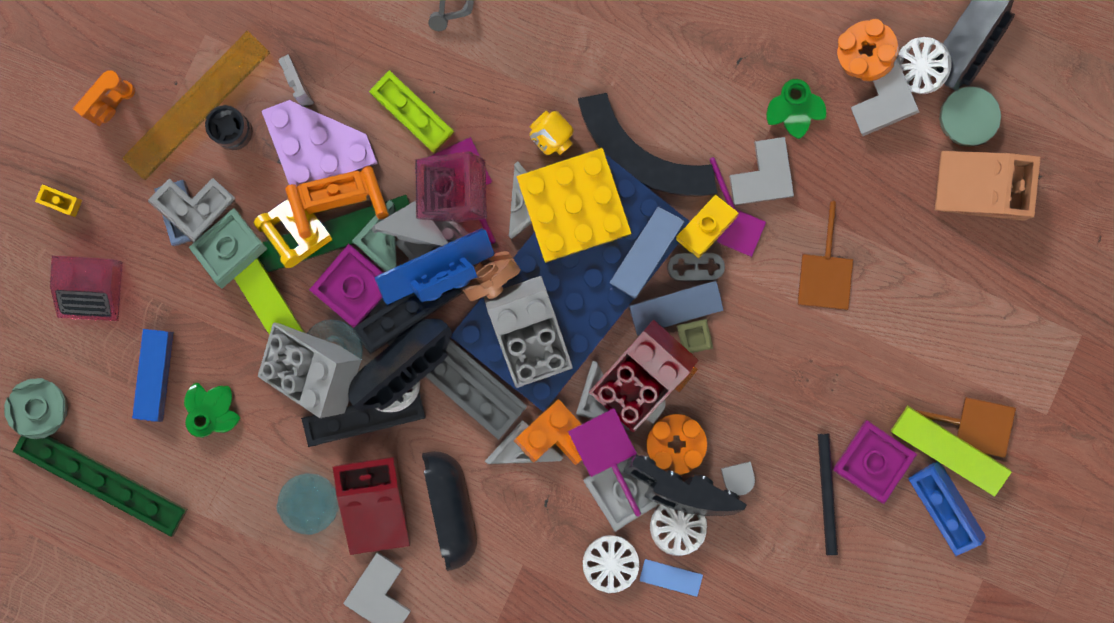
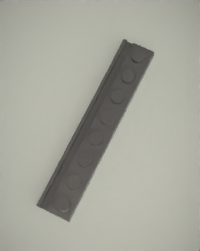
M382 299L367 318L389 304H386ZM400 336L396 337L395 339H393L392 341H390V342L387 343V344H388V345L392 344V343H393L396 339H398ZM450 340L446 350L448 352L447 357L425 377L499 440L527 406Z

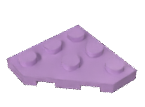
M290 100L262 110L289 185L294 184L298 186L323 178L357 170L360 171L366 166L378 164L368 136L358 130Z

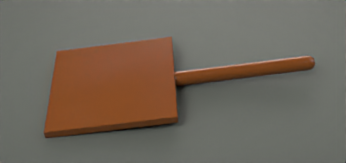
M834 200L830 202L825 256L802 254L797 305L849 309L853 259L831 257L836 202Z
M965 397L961 419L916 410L929 419L959 425L957 437L981 452L1006 457L1016 411L1015 407Z

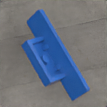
M481 228L376 276L375 281L386 304H390L412 293L421 302L433 301L441 297L442 293L452 288L464 287L470 280L478 277L473 265L494 256V251L486 230Z

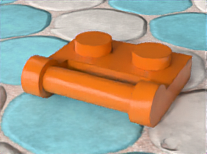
M105 71L74 106L73 110L83 118L100 126L102 123L105 124L113 118L116 113L115 108L123 99L127 100L134 96L135 88L130 82L121 80V77L116 72Z

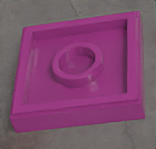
M348 244L309 290L354 328L363 322L383 299L375 281V277L383 272Z
M865 420L832 470L881 504H885L917 454Z

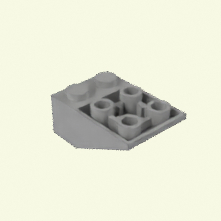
M541 276L504 288L493 299H488L487 296H484L490 319L516 388L573 368Z
M273 323L258 377L317 417L324 418L345 413L349 401V386L358 372L361 359L339 345L285 325Z

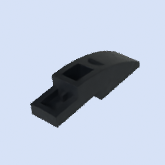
M635 455L627 462L623 470L625 473L649 486L644 497L677 511L702 516H728L745 510L747 506L746 503L739 500L740 497L736 493L719 489L706 476L694 474L683 482V478L679 474L670 470H662L656 466V462L653 459L644 455Z

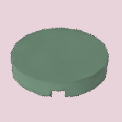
M968 86L958 89V91L947 97L940 108L939 121L944 134L953 140L954 143L959 146L974 147L985 143L995 135L1000 126L1001 111L998 102L991 93L982 88Z
M42 378L28 379L17 384L12 389L13 392L9 398L7 397L5 401L4 416L8 425L20 436L30 439L45 438L55 433L63 425L68 413L67 400L63 391L54 383Z

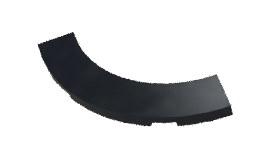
M607 93L578 98L582 118L597 146L603 148L607 156L645 186L657 191L680 196H710L718 194L712 164L683 165L656 157L636 144L620 126L611 108Z

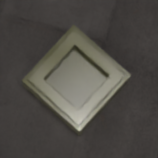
M707 319L677 326L680 344L689 352L695 353L713 348Z

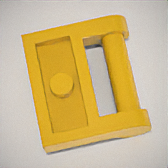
M288 199L269 213L257 216L253 223L259 232H263L280 254L282 264L286 268H292L326 245L332 238L314 213L308 214L307 210H305V214L311 230V236L306 239L300 238ZM281 221L299 246L295 249H290L274 225Z

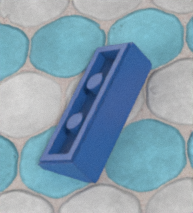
M143 329L133 419L163 422L174 332Z
M936 461L908 478L955 556L982 545L986 538L983 530L940 462Z

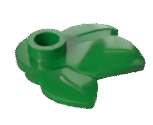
M791 79L782 87L781 95L770 101L766 113L768 125H776L783 122L788 133L794 138L800 139L808 131L811 119H826V106L821 97L811 93L810 87L805 81ZM791 90H798L801 94L800 99H793L790 95Z
M194 383L188 389L184 398V406L188 412L185 425L192 436L204 438L213 432L226 433L238 424L240 416L229 410L232 402V391L229 386H217L206 392L199 383ZM203 417L206 419V424L201 427L196 426V419Z

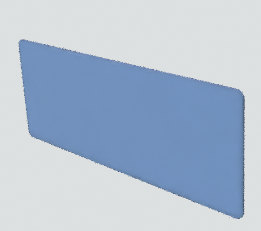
M645 559L639 580L692 596H698L703 575Z

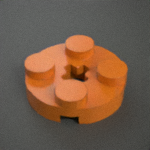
M871 19L858 22L839 36L837 55L843 70L849 76L862 78L863 81H873L884 77L894 67V62L899 54L898 41L891 28L883 24L882 21ZM869 44L876 47L872 50V56L860 55V51L863 50L865 45Z
M670 414L662 417L650 429L646 440L647 453L656 462V466L662 470H670L679 475L685 474L702 463L707 451V438L697 421L686 415ZM676 435H679L681 441H685V447H681L679 453H674V449L668 447V442L673 441Z

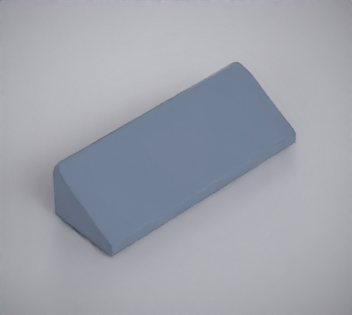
M657 207L613 276L610 284L635 299L685 221Z
M713 281L630 305L629 310L636 334L640 335L653 320L665 328L723 311L717 281Z

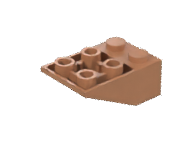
M941 151L934 211L1019 221L1034 218L1040 157L1012 153Z

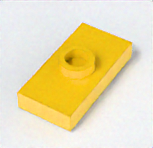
M715 195L676 236V241L697 258H700L738 217V212Z

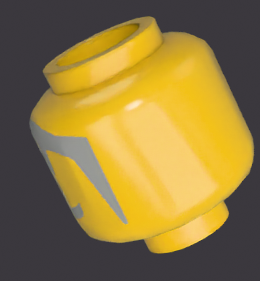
M546 110L529 126L532 129L529 134L530 139L545 155H551L554 152L561 155L573 144L569 138L573 135L574 129L557 111L549 113Z

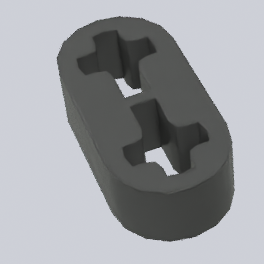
M693 253L676 254L667 265L668 274L676 281H713L721 277L725 270L723 259L713 253H704L700 258H697ZM678 259H682L685 265H694V270H686L683 276H679L678 271L673 270V265L678 263ZM708 259H713V263L719 265V270H715L711 276L708 270H698V265H705L708 263Z

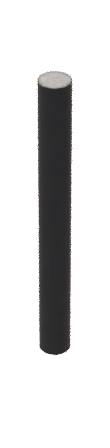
M817 434L826 555H838L830 434Z

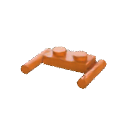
M366 166L361 171H352L303 183L298 186L291 184L285 188L298 234L302 239L311 236L305 210H307L308 214L365 201L367 200L366 196L369 195L377 218L381 220L389 215L373 167Z

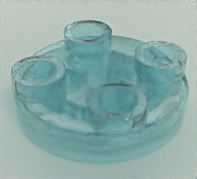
M305 473L295 476L282 487L278 496L277 512L284 524L291 530L306 535L318 533L327 528L336 518L339 509L336 489L328 479L318 474Z

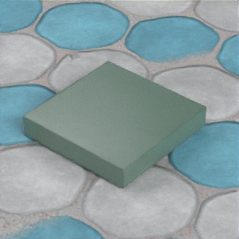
M235 208L229 211L189 247L221 289L268 249Z

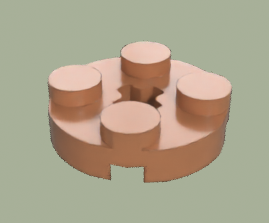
M498 252L490 257L492 262L485 266L479 262L474 266L478 277L470 280L466 286L461 287L470 301L487 296L488 299L495 298L503 291L502 285L520 272L521 269L509 252Z

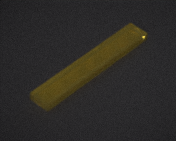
M247 30L122 159L142 179L146 180L206 119L210 111L219 106L270 52Z

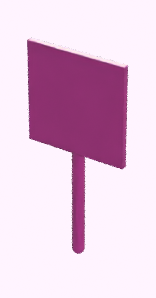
M613 408L569 430L568 433L590 477L611 467L635 515L640 517L641 512L617 466L618 463L637 453Z

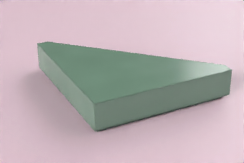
M389 200L385 204L389 214L388 217L394 214V203ZM375 215L352 242L386 272L397 267L396 237L372 231L371 228L383 220L378 219Z

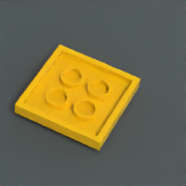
M603 148L516 176L545 263L631 235Z

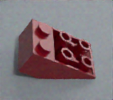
M653 320L593 386L589 393L608 410L614 408L620 421L634 433L691 372L699 360Z
M397 456L333 466L336 495L350 555L410 546Z

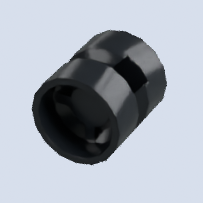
M227 105L217 106L206 117L205 128L208 136L223 148L232 151L239 150L245 147L251 140L253 132L251 123L247 117L234 107Z

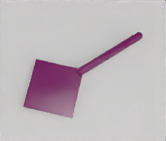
M711 157L709 161L712 164L726 203L735 209L714 157ZM735 209L738 212V217L720 235L717 243L752 257L766 222Z

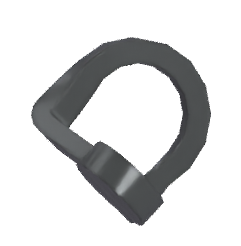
M440 0L439 12H433L429 17V27L435 31L445 30L448 20L465 17L472 13L474 0H466L462 10L446 14V0Z

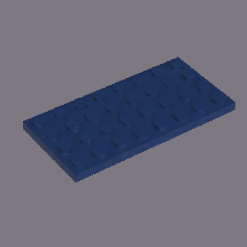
M606 154L605 156L631 235L545 263L534 231L513 258L521 269L520 272L502 285L504 289L539 276L542 277L573 368L516 388L490 319L484 297L472 308L452 333L451 337L543 412L634 300V298L611 285L610 281L657 207L685 221L676 236L690 222ZM676 236L672 240L671 244L665 251L664 255L658 262L657 266L651 273L650 277L648 278L644 286L655 274V272L659 269V267L663 264V262L667 259V257L671 254V252L675 249V247L679 244V242L676 241Z

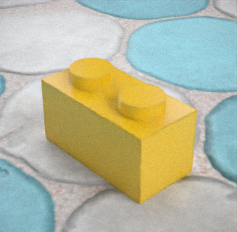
M42 184L35 202L76 217L82 200Z

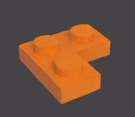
M559 399L513 440L533 463L554 444L563 451L574 465H577L582 460L568 433L569 430L581 425V423Z

